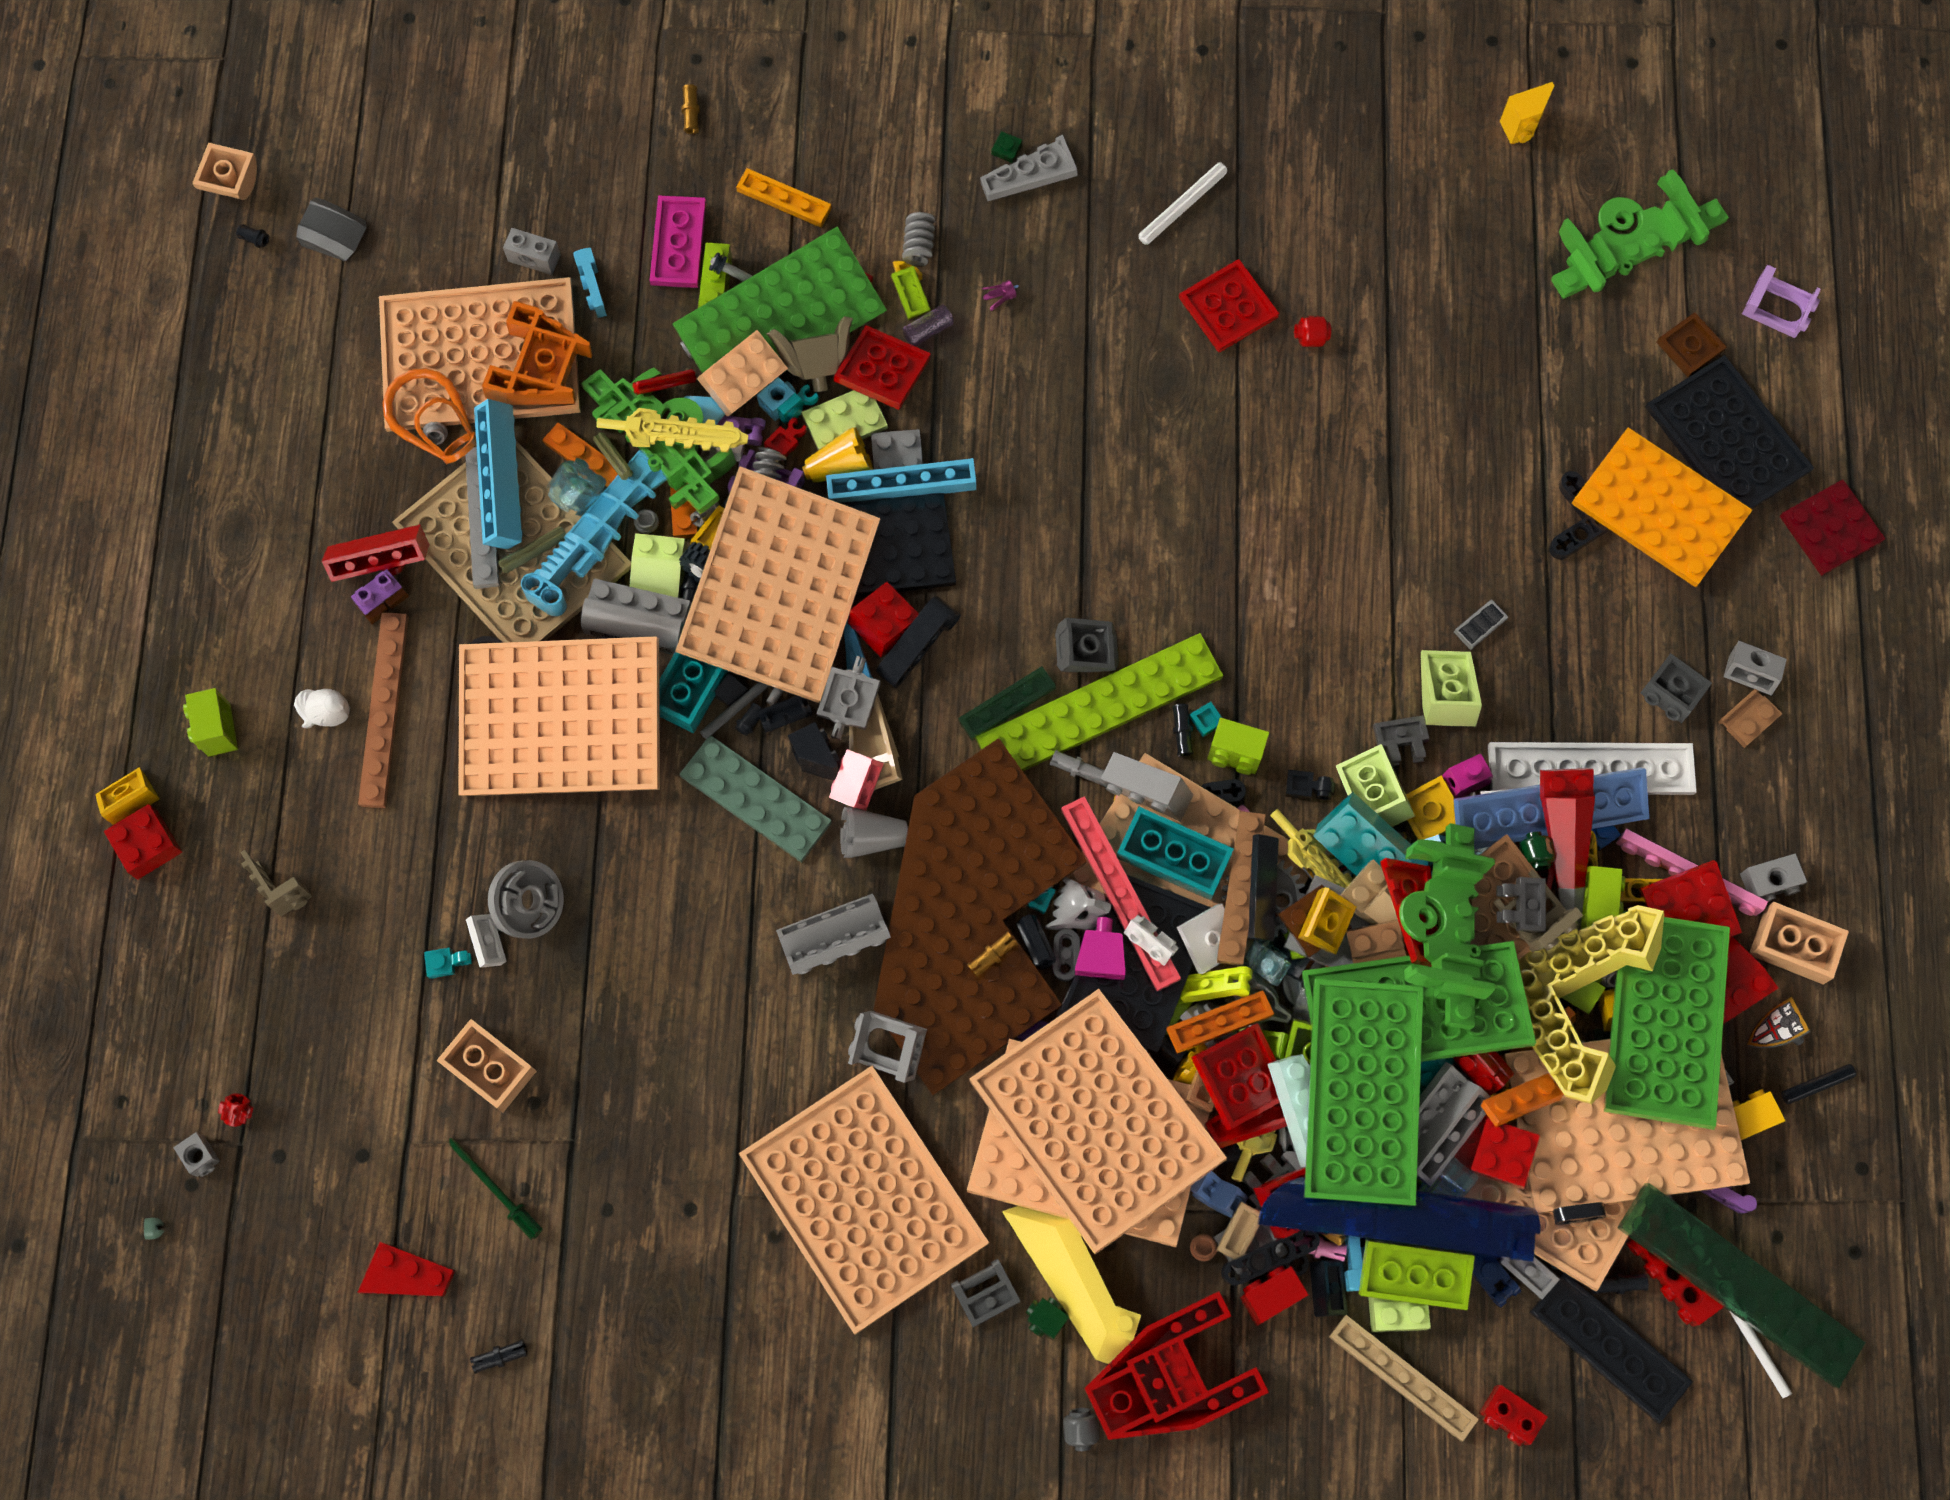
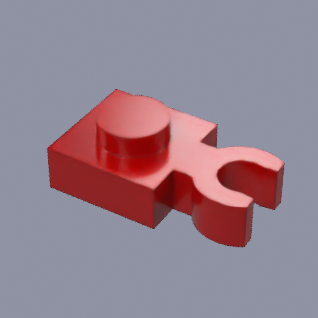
M794 417L789 421L788 428L785 430L780 426L764 442V447L778 451L787 457L799 445L796 438L803 437L806 434L807 426L804 425L801 429H795L794 426L798 421Z

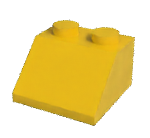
M1553 82L1509 96L1500 123L1511 145L1518 142L1525 143L1533 137L1554 88Z

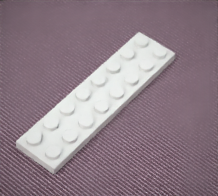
M1490 742L1488 744L1489 769L1493 775L1490 791L1540 785V770L1594 769V775L1641 767L1646 769L1648 795H1694L1696 793L1693 743Z

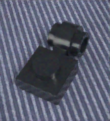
M1288 769L1285 797L1311 800L1312 791H1314L1317 799L1331 800L1335 793V783L1331 777L1320 776L1317 781H1313L1314 772Z

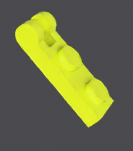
M1241 966L1205 972L1204 974L1188 975L1180 998L1184 1003L1234 995L1239 997L1249 996L1250 985L1248 983L1252 980L1253 970L1249 967Z

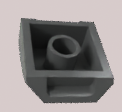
M316 197L310 200V204L300 224H298L296 237L302 247L346 261L355 252L366 230V221L333 203Z
M1065 618L1058 624L1055 633L1056 665L1060 671L1101 672L1117 669L1119 665L1118 642L1113 622Z

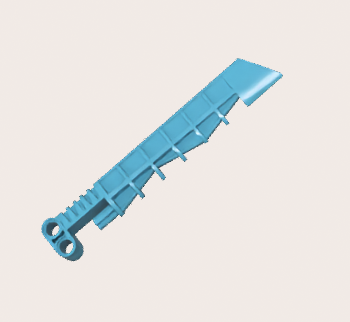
M684 397L693 400L700 406L704 417V424L707 419L715 420L717 425L725 415L712 397ZM678 415L679 420L682 419V415ZM641 450L628 462V466L633 472L632 477L622 480L617 475L573 528L564 536L565 541L559 542V548L553 549L552 552L554 554L547 556L548 561L541 563L542 568L536 569L534 573H528L522 578L521 587L527 600L548 615L560 616L567 609V603L562 590L558 587L567 575L573 571L578 577H584L597 561L601 562L612 538L618 541L621 538L617 529L624 516L637 519L639 515L632 507L646 496L654 499L656 494L653 490L667 480L661 469L658 472L651 471L648 465L649 459ZM539 586L536 590H530L532 587ZM553 599H558L554 603H549Z

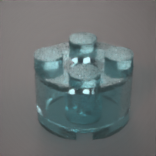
M576 458L575 461H563L547 484V488L550 490L548 493L549 498L564 511L569 512L570 509L578 511L575 514L578 516H583L598 500L606 485V480L588 468V463L583 459Z

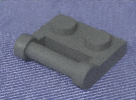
M999 1259L992 1261V1265L963 1281L958 1282L957 1280L951 1283V1287L973 1328L1021 1302ZM995 1275L998 1276L1000 1282L967 1299L965 1291Z

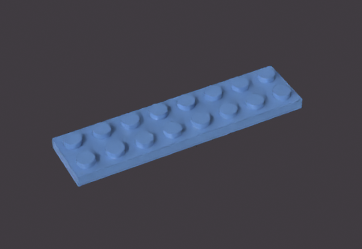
M1640 767L1594 775L1593 795L1595 796L1592 829L1649 819L1645 768ZM1540 785L1453 799L1455 824L1474 828V849L1490 847L1506 834L1513 842H1520L1526 839V834L1540 831L1542 835L1548 836L1540 798Z

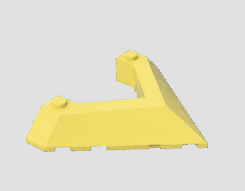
M1640 905L1629 908L1628 912L1615 917L1611 915L1595 921L1590 927L1579 931L1575 929L1568 934L1564 933L1557 937L1560 941L1547 951L1544 948L1535 952L1530 951L1518 960L1536 1040L1535 1046L1532 1047L1565 1097L1592 1104L1607 1091L1616 1065L1609 1053L1584 1047L1560 998L1626 965L1653 971L1662 945L1664 911Z
M1021 1206L1002 1211L1055 1297L1063 1306L1079 1335L1090 1349L1095 1360L1109 1364L1134 1339L1141 1315L1115 1306L1080 1233L1070 1219Z

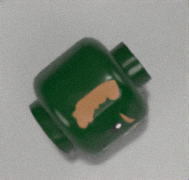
M1540 831L1526 834V839L1519 843V850L1535 871L1551 868V864L1556 860L1552 838L1542 835Z

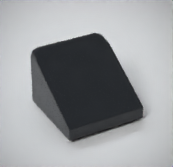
M728 673L714 691L715 698L730 707L749 689Z

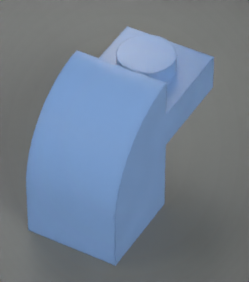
M1213 1171L1191 1186L1192 1196L1232 1218L1239 1202L1246 1203L1249 1198L1241 1189L1221 1180Z

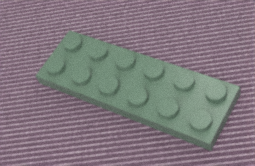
M712 736L706 739L679 774L685 781L801 863L832 824V820Z

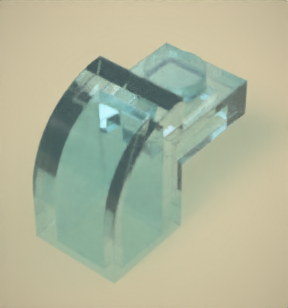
M1255 939L1246 952L1244 959L1246 967L1256 971L1275 986L1280 984L1291 963L1285 959L1287 955L1270 942Z

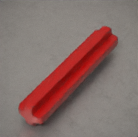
M690 369L637 381L632 384L634 393L640 395L693 383L697 377L695 376V371Z

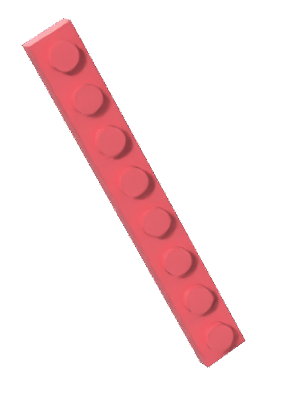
M1085 796L1063 806L1061 810L1124 930H1126L1130 921L1137 915L1140 917L1145 916L1150 921ZM1155 931L1153 935L1157 937L1158 934ZM1131 941L1157 992L1181 980L1171 958L1163 966L1160 962L1152 959L1149 953L1139 945Z

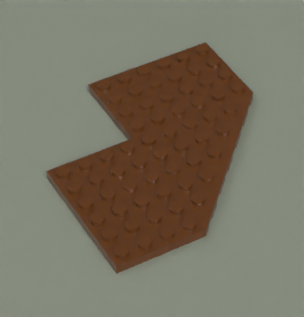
M999 738L914 796L889 926L891 938L887 939L874 1004V1010L877 1013L927 1029L917 1073L933 1096L1008 1044L1009 1039H1016L1062 1007L1058 998L1019 943L1000 958L1001 962L998 964L995 962L979 977L973 971L981 966V964L973 970L967 965L982 954L987 945L991 946L1007 931L1011 934L1012 938L1005 945L1013 938L1015 939L1003 921L1087 864L1085 857ZM889 1031L902 1050L905 1036Z

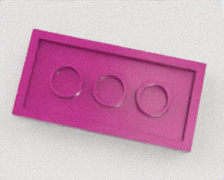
M658 196L650 271L651 286L698 288L706 211L705 198Z

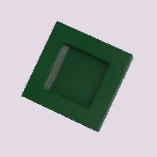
M1001 131L991 149V155L1013 163L1022 146V139Z

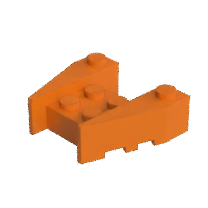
M513 301L506 320L509 335L523 338L525 341L514 371L493 365L489 366L482 384L485 398L510 405L575 404L574 390L565 387L576 354L592 358L590 342L576 333L573 334L564 328L560 322L552 320L545 315L539 308Z

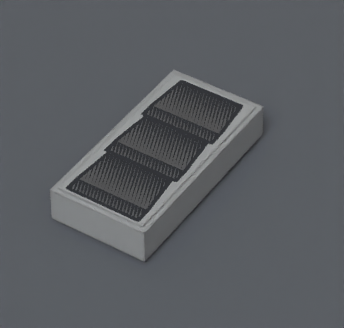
M1491 599L1456 628L1454 633L1472 650L1508 619V616Z

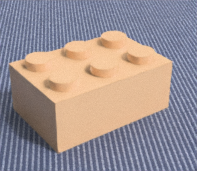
M756 330L703 372L697 380L728 417L788 368L760 332Z
M1773 902L1763 911L1750 954L1757 959L1825 984L1834 979L1849 931Z
M470 1019L437 1059L441 1065L502 1113H504L537 1072L472 1019Z

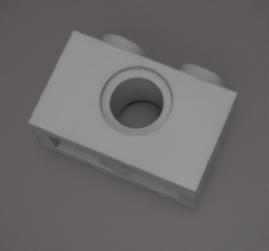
M511 228L503 246L508 262L553 275L561 256L556 241L515 228Z
M1738 641L1729 655L1724 677L1772 696L1782 680L1787 659Z
M1796 853L1749 867L1740 873L1746 890L1768 902L1777 899L1776 895L1784 893L1785 896L1796 894L1801 891L1800 887L1807 883ZM1770 875L1778 879L1779 886L1774 885L1770 881Z

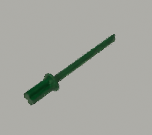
M450 1138L449 1145L470 1166L472 1171L510 1211L507 1219L513 1220L530 1240L537 1238L543 1229L524 1209L525 1205L521 1203L516 1206L483 1169L471 1159L470 1155L453 1138Z

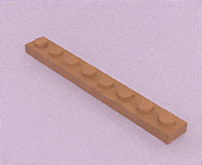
M382 613L358 801L360 807L386 808L409 619L407 614Z

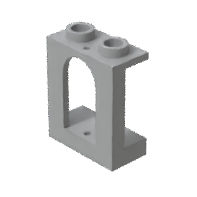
M874 1011L860 1013L854 1026L856 1030L854 1041L851 1042L848 1050L850 1055L848 1064L861 1063L873 1066L875 1069L896 1075L895 1080L903 1083L915 1080L927 1029ZM882 1028L905 1036L900 1061L878 1054L870 1048L868 1037L873 1029Z

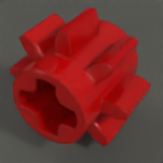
M234 1093L226 1096L225 1102H220L218 1113L222 1114L221 1120L226 1125L237 1127L246 1124V1119L252 1117L253 1107L249 1106L250 1100L246 1096Z

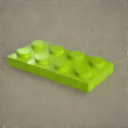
M1366 1240L1359 1295L1468 1310L1475 1256L1468 1253Z

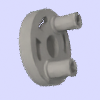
M516 861L506 865L496 874L489 888L488 907L496 929L515 938H536L544 935L557 923L563 909V889L557 875L548 866L537 861ZM526 890H530L533 895V904L529 909H526L522 904V895Z

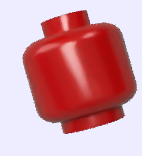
M1303 316L1299 324H1295L1294 337L1299 340L1302 347H1322L1331 338V324L1327 322L1324 316Z

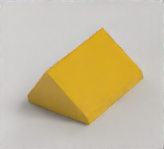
M140 767L95 794L100 814L112 825L147 804L151 805L160 799Z
M1329 888L1319 889L1298 938L1336 955L1357 906Z

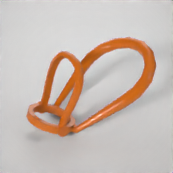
M427 368L409 370L396 377L387 388L383 399L384 418L390 429L402 439L441 458L446 465L462 458L476 445V434L471 429L461 397L453 382L441 372ZM420 378H427L440 383L445 387L452 400L436 397L424 403L417 410L414 419L415 428L424 441L397 422L393 414L392 405L396 392L403 384ZM437 402L448 404L454 410L467 434L450 444L444 452L423 433L420 427L421 414L429 406ZM469 441L462 449L452 454L459 446Z

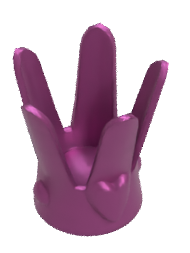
M1007 280L1002 282L1001 285L982 288L983 290L996 288L983 296L984 300L1003 296L990 307V311L1005 301L1015 298V288L1018 285L1013 286L1011 281Z

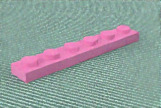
M1628 829L1621 834L1616 842L1624 852L1643 857L1646 863L1668 870L1671 876L1698 866ZM1723 879L1731 903L1738 906L1742 913L1757 916L1764 911L1768 901Z

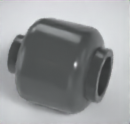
M1071 1409L1069 1414L1063 1419L1065 1442L1070 1446H1074L1076 1451H1088L1091 1449V1445L1099 1441V1420L1097 1415L1091 1412V1409Z

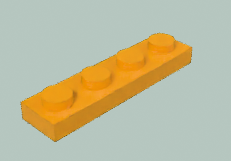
M746 168L736 186L737 192L821 228L832 209L831 204L748 168Z

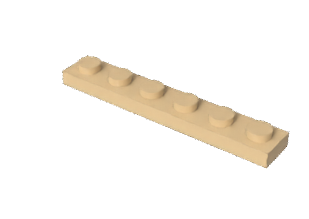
M1344 1315L1330 1334L1329 1338L1461 1442L1464 1441L1479 1420L1347 1315Z

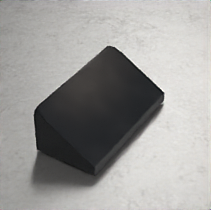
M1340 1260L1311 1262L1309 1266L1315 1317L1348 1315L1343 1262Z

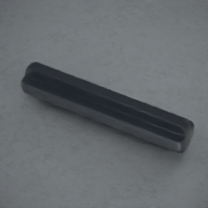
M1847 1064L1781 1092L1783 1101L1789 1105L1856 1077L1857 1073L1853 1065Z

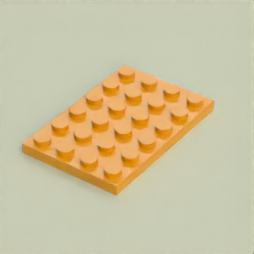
M1629 427L1571 503L1694 587L1698 586L1752 512L1751 508Z

